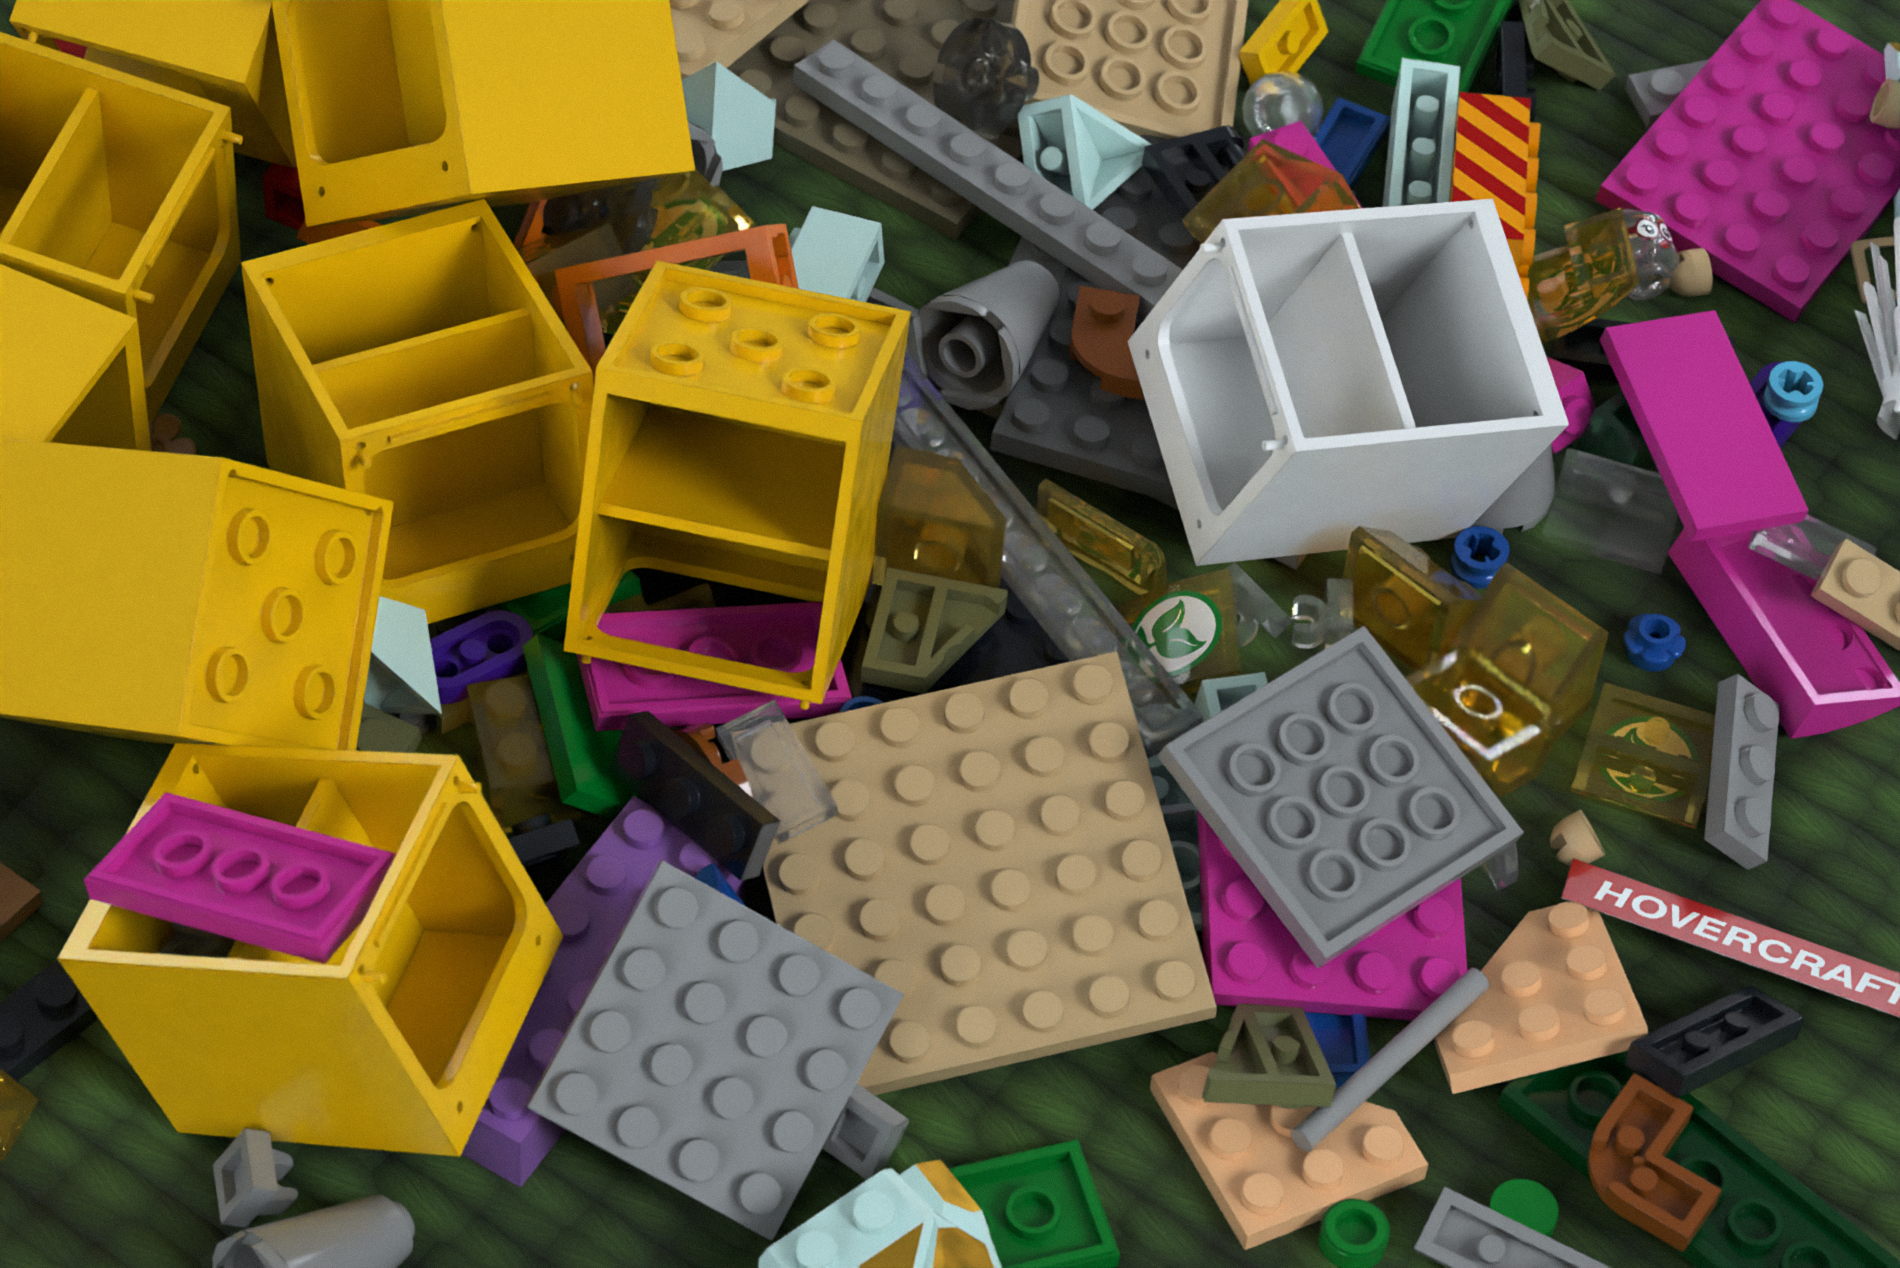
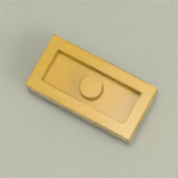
M1280 0L1238 52L1242 68L1247 75L1251 88L1257 83L1256 89L1253 90L1256 100H1276L1329 32L1317 0Z

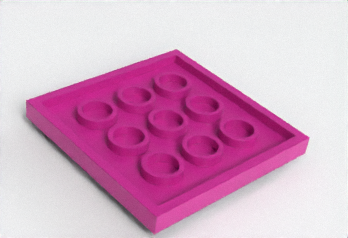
M1197 809L1203 960L1216 1005L1259 1004L1303 1008L1304 1012L1351 1016L1353 1014H1363L1366 1017L1414 1020L1467 972L1461 878L1317 969Z

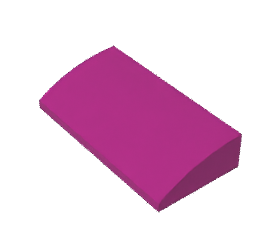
M1792 524L1692 542L1685 528L1682 530L1667 552L1755 686L1780 704L1779 722L1790 739L1842 729L1869 720L1900 706V682L1864 629L1810 596L1823 570Z

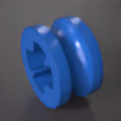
M1472 526L1462 530L1456 537L1450 560L1452 574L1465 586L1476 589L1497 585L1503 579L1510 553L1508 541L1495 529L1485 526ZM1476 553L1487 555L1484 558V562L1473 560Z

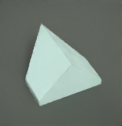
M717 61L682 80L688 122L701 127L713 138L716 152L722 157L723 171L772 159L776 99H769Z
M1071 94L1016 107L1024 165L1092 210L1143 166L1144 147L1152 145Z
M382 596L379 597L364 702L386 713L442 715L424 609Z

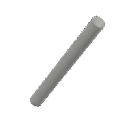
M1470 968L1334 1092L1331 1107H1317L1291 1131V1137L1295 1144L1306 1152H1310L1489 988V981L1486 976L1476 968Z

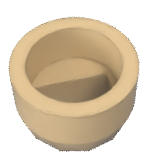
M1890 78L1884 81L1873 102L1870 114L1871 122L1886 128L1900 129V82Z
M1704 248L1684 250L1670 258L1666 264L1664 275L1666 282L1673 292L1684 297H1696L1711 293L1713 283L1712 268L1709 256Z
M1581 809L1563 818L1554 826L1550 837V846L1553 849H1560L1556 854V859L1559 862L1571 866L1574 858L1590 864L1605 856L1604 849L1594 829Z

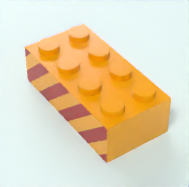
M1459 92L1449 202L1493 199L1528 301L1529 278L1527 277L1529 266H1532L1536 235L1534 225L1539 158L1537 156L1541 123L1530 122L1531 98Z

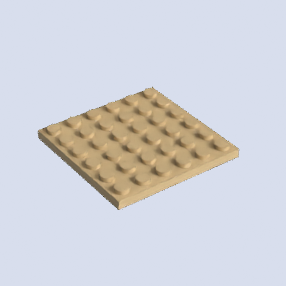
M1117 651L732 737L736 759L738 758L754 799L781 821L762 867L775 923L904 994L857 1084L873 1095L1216 1017V1003Z

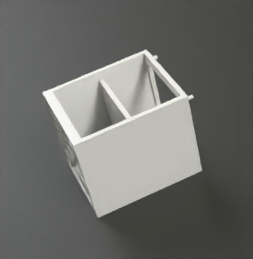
M1493 199L1222 219L1127 341L1196 566L1456 538L1462 530L1469 528L1569 425Z

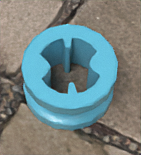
M1787 361L1778 364L1771 370L1768 385L1763 396L1764 404L1767 410L1780 420L1802 422L1810 419L1816 412L1824 386L1822 377L1814 368L1801 362Z

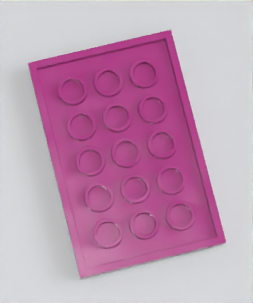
M1761 0L1601 184L1595 200L1633 224L1640 218H1645L1636 215L1650 217V220L1656 224L1659 222L1657 220L1663 219L1664 221L1662 222L1665 223L1673 239V244L1668 242L1661 233L1657 239L1670 244L1669 246L1678 252L1704 248L1710 259L1712 273L1795 323L1851 254L1850 245L1854 241L1862 240L1891 205L1893 198L1900 188V129L1886 128L1870 121L1873 102L1880 87L1886 80L1884 55L1793 0Z

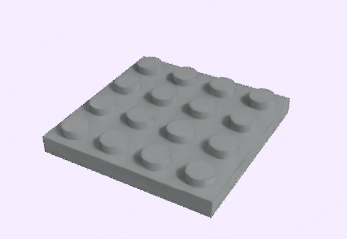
M1365 626L1166 744L1158 755V758L1317 969L1516 843L1524 833Z
M662 860L658 862L525 1107L772 1241L904 994Z

